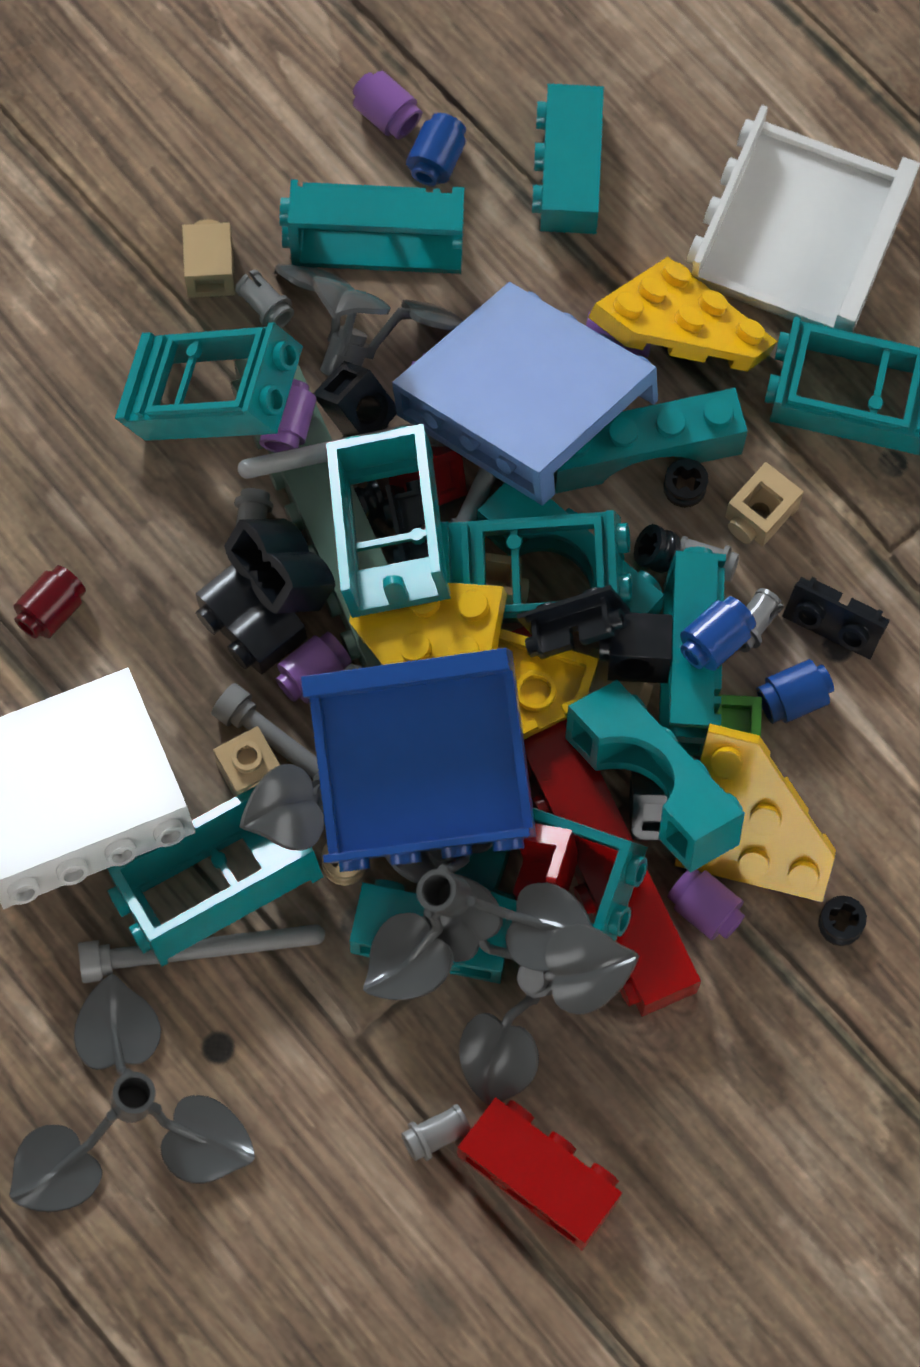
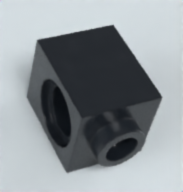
M344 361L313 393L317 398L316 401L340 432L348 437L387 429L389 422L397 415L394 401L369 369ZM361 401L360 407H359V409H358V411H357V406H358L359 402Z
M626 614L627 627L619 630L618 636L599 641V661H608V680L668 684L672 659L673 615Z
M631 771L629 795L631 837L634 840H659L662 808L668 799L663 790L654 781L634 771Z

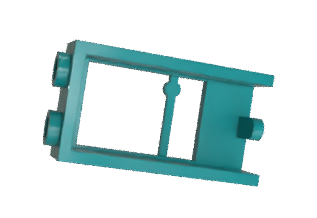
M291 179L290 197H281L279 220L280 226H282V248L290 249L291 264L296 266L461 274L465 187H452V193H440L439 188H433V192H426V188L311 182H303V186H299L298 180Z
M794 316L790 334L780 332L774 360L782 361L783 365L780 376L771 374L764 401L765 403L773 404L769 422L920 455V348L803 322L800 317ZM806 350L880 366L874 394L868 401L870 412L796 396ZM887 368L913 373L903 419L877 414V411L881 410L883 405L881 393Z
M268 322L267 327L156 336L151 332L142 333L115 419L145 441L277 434L303 345L275 322ZM248 359L235 401L183 404L196 362ZM187 363L175 403L160 405L172 365Z
M424 425L399 426L389 431L364 436H350L344 440L326 443L340 590L351 617L354 618L451 599L434 472V455ZM419 471L426 529L415 528L409 533L357 543L351 485ZM427 538L429 557L363 570L359 569L358 552L410 541L418 545L422 544Z
M614 510L452 523L441 522L449 583L487 585L485 536L510 535L506 543L511 549L513 604L505 605L502 624L520 623L517 619V614L533 610L543 603H548L521 604L519 549L522 547L523 541L519 534L594 529L597 587L602 588L611 585L625 603H632L633 586L630 572L623 573V553H630V530L628 523H621V517Z
M699 546L688 547L683 551L676 550L663 585V594L665 596L662 607V614L673 615L672 659L668 684L660 683L658 723L662 727L669 728L674 733L679 745L690 756H702L709 723L721 726V714H717V711L721 705V696L719 694L722 688V665L715 671L708 670L705 667L697 669L685 659L680 650V647L683 645L680 633L715 601H724L725 568L723 567L726 562V554L713 553L711 549Z
M255 787L192 820L196 833L183 838L179 843L169 847H159L139 855L125 865L107 868L115 885L107 890L113 904L121 917L129 913L132 915L136 923L128 928L143 954L152 950L161 967L168 964L167 959L307 881L311 880L314 883L323 878L312 847L302 851L288 850L261 835L240 828L244 809ZM243 839L261 870L237 882L227 866L225 854L219 851ZM212 855L211 862L213 866L221 870L230 887L161 925L143 892Z
M533 808L535 822L547 826L571 829L575 836L618 850L594 924L591 923L592 927L599 929L616 941L617 936H622L628 927L631 917V908L628 907V903L634 887H638L645 877L648 860L644 856L648 847ZM492 846L484 853H473V855H470L469 863L455 873L478 882L494 896L499 906L516 912L517 900H515L514 895L498 890L511 850L493 852Z

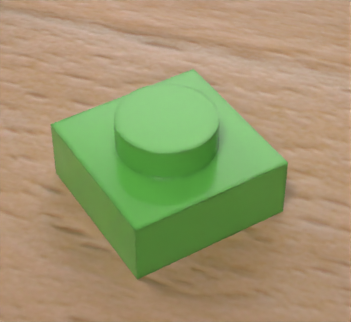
M719 695L721 696V705L717 714H721V726L761 737L762 697Z

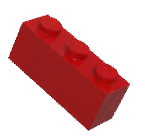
M495 1097L458 1145L457 1156L583 1251L620 1201L623 1192L616 1188L619 1182L618 1179L601 1165L593 1163L589 1168L573 1156L576 1148L560 1134L551 1131L547 1136L531 1123L535 1118L523 1106L513 1100H509L507 1104H504Z

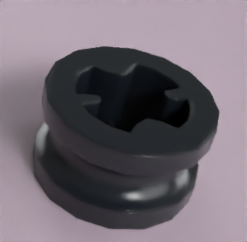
M690 458L679 459L673 462L667 468L663 484L665 496L672 504L682 508L699 504L707 490L708 473L701 463ZM679 475L685 480L691 477L695 478L693 491L686 486L681 489L676 487Z
M376 480L368 481L365 488H359L357 485L353 486L370 526H373V521L377 518L386 521L383 511L384 496Z
M655 524L648 525L640 532L636 539L633 552L634 560L640 566L650 567L652 571L658 573L667 572L676 550L680 551V537L677 533L664 530L661 526Z
M841 895L833 897L825 904L819 915L818 926L820 933L825 940L833 945L845 946L852 944L858 940L866 926L867 915L865 908L858 900L850 896ZM841 909L851 913L849 921L855 920L856 926L848 925L844 932L834 928L836 920L830 921L829 915L837 916Z

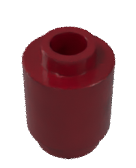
M57 565L52 571H44L13 605L17 613L14 620L19 628L30 637L37 639L41 635L50 639L82 604L81 597L86 593V588L72 572Z

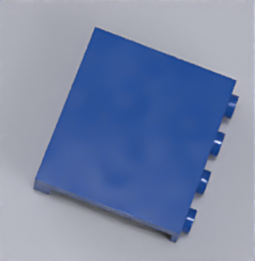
M500 648L301 676L303 697L310 699L329 853L328 855H323L324 863H339L340 872L370 869L371 858L390 856L391 866L422 862L421 852L441 849L442 859L473 855L472 845L492 843L493 852L524 848L523 838L536 837L514 659L511 650Z

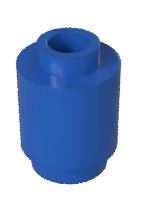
M435 113L430 120H426L423 123L406 160V165L416 181L427 186L444 184L449 181L466 144L464 136L466 127L460 120L446 113Z
M728 596L724 601L717 600L680 633L683 643L680 650L685 659L695 668L702 669L705 667L708 670L715 671L751 638V631L756 627L755 618L749 609L735 597Z
M810 659L765 678V684L756 687L757 697H762V710L772 724L780 720L788 723L829 705V693L834 692V684L826 667L823 664L816 666Z

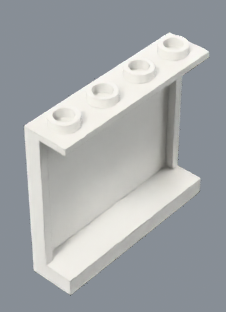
M761 105L755 121L746 119L742 127L737 146L743 148L738 160L730 157L720 181V184L726 186L721 199L713 196L709 203L703 223L709 225L704 238L696 235L690 247L686 262L693 264L691 275L711 290L791 321L796 316L800 317L803 322L853 333L914 186L920 163L902 157L898 169H892L765 122L768 107Z
M129 668L0 717V903L3 909L14 905L27 904L41 894L64 885L77 884L91 874L112 866L125 865L139 855L159 847L175 845L183 838L196 833L186 802Z

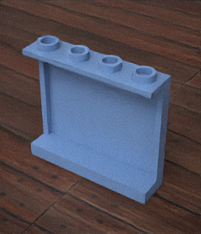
M511 282L502 287L392 382L397 416L412 425L423 424L429 436L542 506L555 495L553 473L638 396L653 405L658 401L657 369L648 359L641 355L633 354L616 344L609 336L595 332L578 322L571 314L559 311L542 301L535 293L527 292Z

